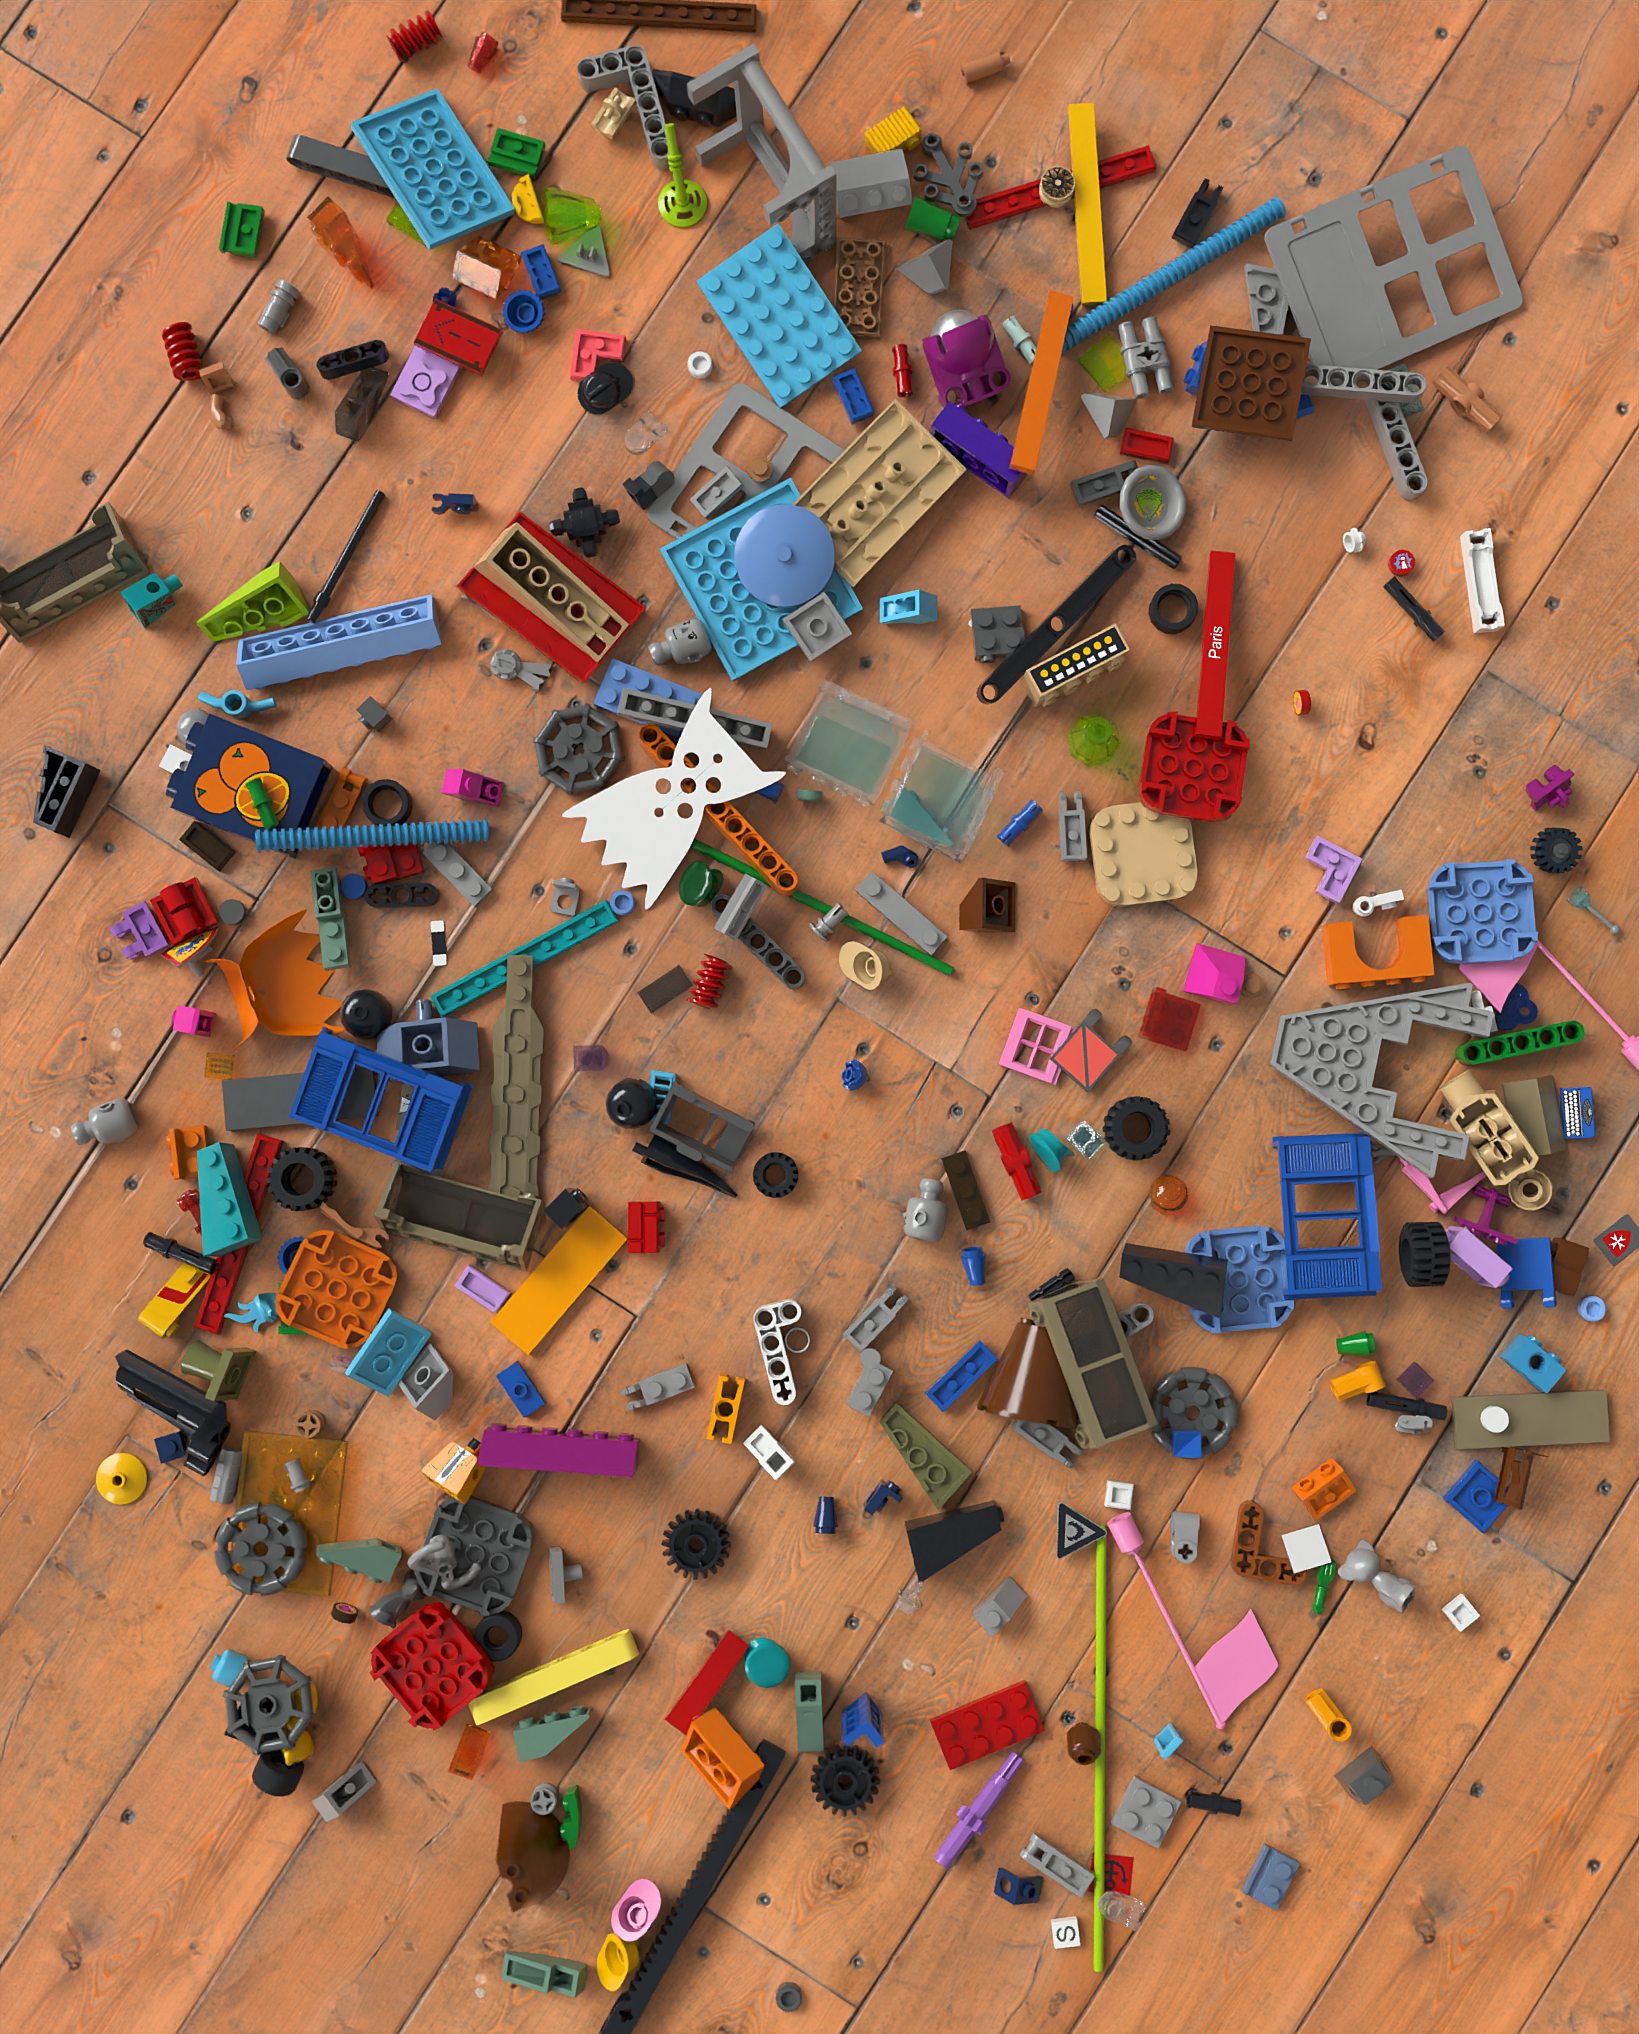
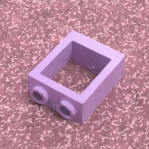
M1449 1226L1445 1230L1450 1247V1260L1479 1285L1497 1288L1507 1282L1510 1277L1509 1272L1513 1268L1464 1227Z

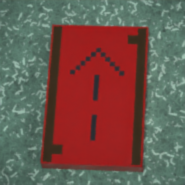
M435 299L413 343L427 352L482 376L500 341L503 331L496 326Z

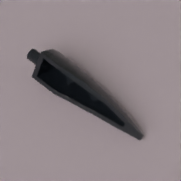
M654 1134L648 1147L638 1142L635 1143L632 1151L643 1156L641 1163L661 1173L691 1180L736 1198L737 1194L717 1174L701 1161H695L679 1153L676 1149V1144Z

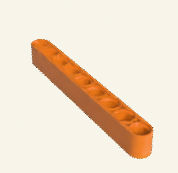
M646 724L642 726L639 731L642 749L660 768L670 767L673 758L671 760H663L661 755L665 752H670L674 755L676 745L656 725ZM648 734H653L657 737L654 742H646L644 740ZM684 756L685 766L695 768L694 764ZM689 777L683 779L680 784L682 791L687 794L694 792L696 782ZM707 780L705 784L706 789L711 793H717L718 790ZM728 801L705 805L703 814L779 895L786 897L796 891L798 882L796 873ZM715 806H722L725 811L720 815L712 813L711 809ZM731 824H738L742 829L738 833H733L729 831L728 827ZM748 842H755L759 848L755 851H749L745 845ZM765 860H772L776 866L773 869H766L762 863ZM782 878H789L792 880L793 885L785 888L780 885L779 881Z

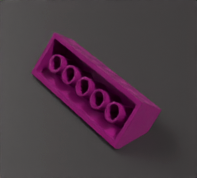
M493 1423L491 1427L484 1430L477 1465L633 1477L638 1468L640 1438H634V1434L619 1433L618 1437L608 1436L609 1433L605 1431H594L593 1435L583 1434V1430L568 1429V1433L558 1432L557 1428L543 1427L542 1431L532 1430V1426L518 1425L517 1429H508L506 1424Z

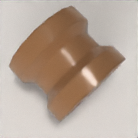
M309 1410L301 1414L295 1422L297 1433L304 1438H311L321 1433L325 1426L323 1414L316 1410Z

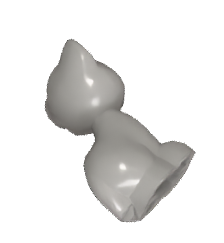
M1365 1540L1359 1541L1356 1549L1347 1556L1345 1564L1338 1569L1339 1576L1346 1581H1356L1359 1583L1372 1581L1378 1591L1380 1600L1402 1614L1414 1599L1416 1587L1407 1579H1397L1394 1575L1379 1570L1380 1559L1374 1552L1372 1545Z

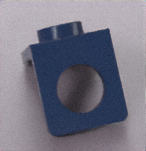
M999 1868L994 1893L1013 1905L1038 1903L1043 1877L1039 1875L1018 1877L1004 1868ZM1005 1877L1009 1879L1011 1884L1008 1893L1002 1887V1881Z

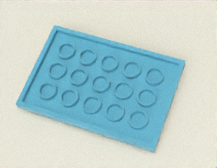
M438 88L351 122V129L429 250L514 215L515 208Z
M779 223L696 281L779 408L785 407L862 353L861 348Z

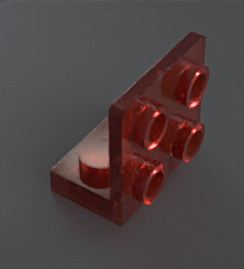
M1159 987L1152 989L1138 1037L1174 1049L1187 1051L1201 1006L1200 1003L1168 994L1166 989Z

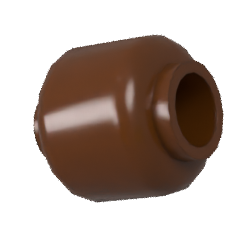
M1084 1722L1070 1728L1067 1732L1069 1757L1080 1765L1094 1763L1101 1755L1099 1731Z

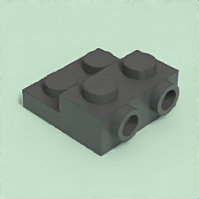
M1021 605L971 609L974 660H981V663H992L996 659L1007 658L1025 640Z

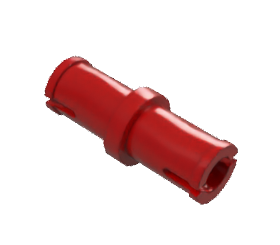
M897 344L892 347L895 365L893 376L896 377L897 396L901 398L913 395L910 377L912 366L909 365L908 346L906 344Z

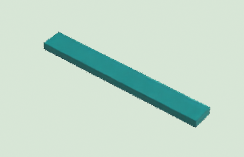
M604 900L430 995L441 1018H444L507 984L508 955L534 956V968L619 923L608 901Z

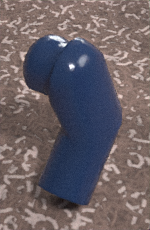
M902 845L881 852L884 864L896 860L909 868H913L918 864L917 854Z

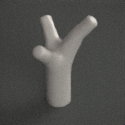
M1370 1141L1371 1147L1377 1150L1371 1152L1372 1157L1378 1156L1374 1160V1164L1378 1165L1387 1157L1397 1156L1386 1147Z

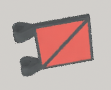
M1092 1009L1086 1015L1079 1026L1050 1058L1052 1062L1086 1092L1090 1091L1109 1067L1132 1043V1040L1125 1035L1121 1036L1112 1047L1091 1028L1102 1016L1098 1009Z

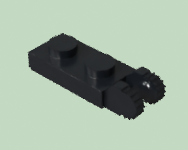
M1206 178L1198 192H1195L1172 235V239L1192 249L1209 221L1224 188L1218 185L1211 199L1204 196L1203 194L1207 191L1210 182Z

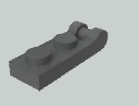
M1129 461L1071 481L1070 486L1078 507L1119 494L1125 482L1122 474L1129 476L1137 469L1136 461Z

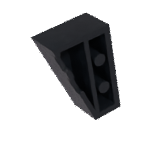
M44 745V767L40 768L39 776L42 777L40 792L37 791L33 823L70 838L101 770Z

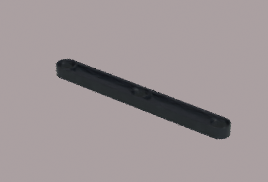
M1121 545L1114 549L979 685L976 692L978 700L986 705L997 702L1025 674L1026 670L1031 668L1133 565L1136 559L1134 549L1129 545ZM1120 550L1128 554L1129 559L1126 564L1121 563L1118 559ZM1054 617L1059 618L1062 622V629L1060 631L1054 630L1051 626V620ZM985 686H991L995 690L993 699L990 700L984 696L983 690Z

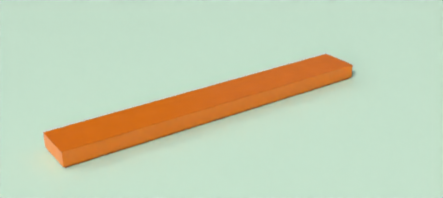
M1051 290L1048 294L1009 469L1032 475L1035 473L1073 296Z

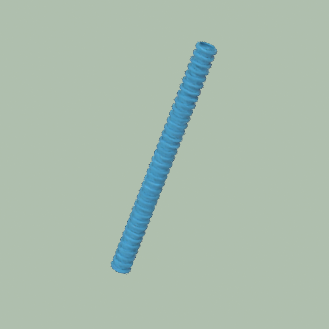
M1273 197L1271 201L1265 202L1258 209L1252 210L1245 217H1241L1238 221H1234L1232 225L1226 226V229H1221L1219 233L1213 234V237H1208L1200 245L1194 246L1187 253L1176 257L1174 261L1163 265L1161 270L1157 269L1154 273H1150L1148 278H1142V282L1137 281L1135 286H1129V290H1123L1122 294H1116V298H1110L1109 302L1105 301L1103 303V306L1099 305L1096 310L1092 309L1090 314L1086 313L1083 318L1079 317L1077 322H1071L1070 326H1067L1061 355L1065 353V350H1071L1072 346H1077L1078 342L1081 343L1085 341V338H1090L1091 334L1094 335L1098 330H1103L1104 326L1107 327L1111 322H1116L1117 317L1120 319L1124 314H1129L1130 309L1133 311L1137 306H1142L1143 301L1148 302L1150 298H1155L1156 294H1161L1163 290L1169 289V286H1174L1176 282L1182 281V278H1187L1189 274L1195 273V270H1200L1202 266L1208 265V262H1213L1221 254H1226L1234 246L1240 245L1247 238H1251L1254 234H1258L1260 230L1266 229V226H1271L1273 222L1279 221V218H1284L1286 209L1282 200L1278 197Z

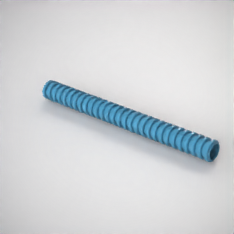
M475 819L474 822L467 820L465 823H463V820H459V823H455L453 820L451 823L443 821V824L435 821V824L419 822V825H416L415 822H412L411 825L395 823V826H391V823H388L387 826L379 824L378 827H375V824H371V827L355 825V828H351L350 825H347V828L342 826L334 828V826H331L330 829H326V826H323L322 829L314 827V830L306 827V830L301 828L293 830V828H289V831H285V828H281V831L273 829V831L269 832L268 829H265L264 832H260V829L255 832V841L258 853H261L262 850L270 852L272 849H274V852H278V849H282L283 852L287 849L295 851V848L303 851V848L311 850L314 847L316 850H319V847H323L324 850L328 849V847L336 849V846L344 849V846L352 848L355 845L356 848H360V845H364L366 848L368 845L376 847V844L384 847L385 844L400 846L401 843H404L407 846L409 843L416 845L417 842H420L421 845H424L425 842L440 844L441 841L448 844L449 841L456 843L458 840H460V843H464V840L480 842V839L487 842L489 839V823L486 819H483L482 822Z

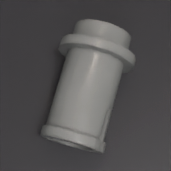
M300 1458L284 1464L293 1485L290 1488L294 1489L295 1493L310 1487L309 1481L311 1480L307 1479Z

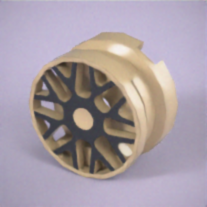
M1054 166L1047 169L1041 177L1039 196L1044 204L1047 203L1051 208H1060L1068 204L1075 188L1074 175L1063 166Z

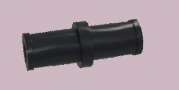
M1189 1790L1186 1803L1188 1808L1206 1810L1213 1815L1223 1813L1236 1817L1240 1816L1242 1808L1240 1799L1221 1797L1218 1793L1214 1792L1204 1794Z

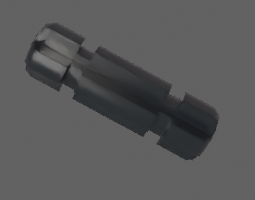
M1068 1268L1064 1269L1059 1273L1058 1277L1055 1275L1041 1285L1038 1291L1035 1289L1028 1295L1029 1299L1034 1301L1064 1287V1284L1068 1285L1075 1279L1073 1273Z

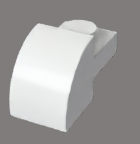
M760 1425L743 1443L776 1481L796 1462L783 1444H780L763 1425Z

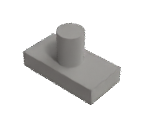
M559 1546L549 1547L551 1598L555 1604L565 1603L564 1582L582 1580L581 1564L563 1566L561 1548Z

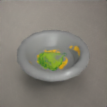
M1146 465L1135 469L1125 479L1120 491V510L1123 520L1133 533L1143 539L1160 540L1171 536L1180 527L1186 512V497L1182 484L1172 472L1162 466Z

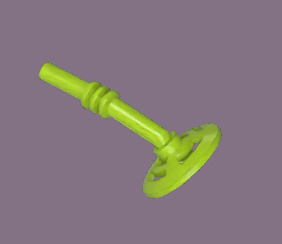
M668 123L664 125L669 150L667 158L669 160V170L673 172L674 181L667 184L661 191L658 206L661 216L667 223L678 228H688L697 224L704 217L707 210V197L700 185L683 178L682 170L684 165L682 164V153L678 149L674 123ZM696 191L701 198L700 207L697 206V197L694 193ZM689 195L693 197V204L690 203ZM665 197H668V206L671 210L669 213L664 205ZM672 198H675V207L672 205ZM691 211L694 215L687 219H677L678 213L684 214Z

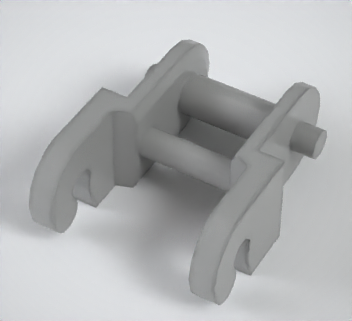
M1402 1415L1396 1421L1395 1428L1399 1432L1419 1435L1422 1429L1423 1433L1427 1434L1433 1422L1427 1416Z

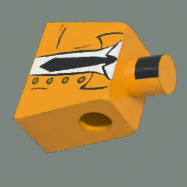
M472 1438L464 1449L451 1442L421 1472L429 1482L465 1505L485 1471L484 1466L477 1465V1456L479 1455L481 1442Z

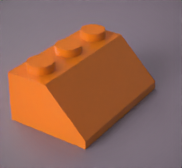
M715 1707L691 1723L680 1750L729 1810L759 1780L765 1766L761 1758L749 1748L744 1738L731 1727L727 1718L720 1714Z

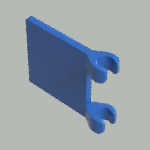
M1550 1237L1518 1239L1517 1244L1508 1242L1507 1246L1497 1243L1498 1256L1513 1268L1509 1272V1279L1501 1286V1307L1503 1309L1514 1308L1512 1292L1514 1290L1543 1289L1544 1307H1556L1557 1299L1554 1287Z

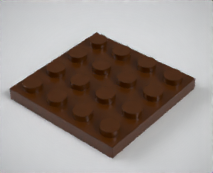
M1210 325L1192 427L1292 441L1311 338Z

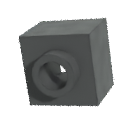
M371 696L356 709L362 715L359 720L368 730L373 727L380 732L393 719Z

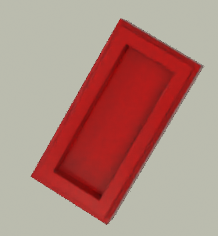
M1125 428L1120 454L1168 464L1174 437Z

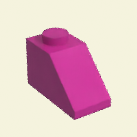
M178 1005L177 1010L172 1015L173 1030L210 1037L215 1013Z

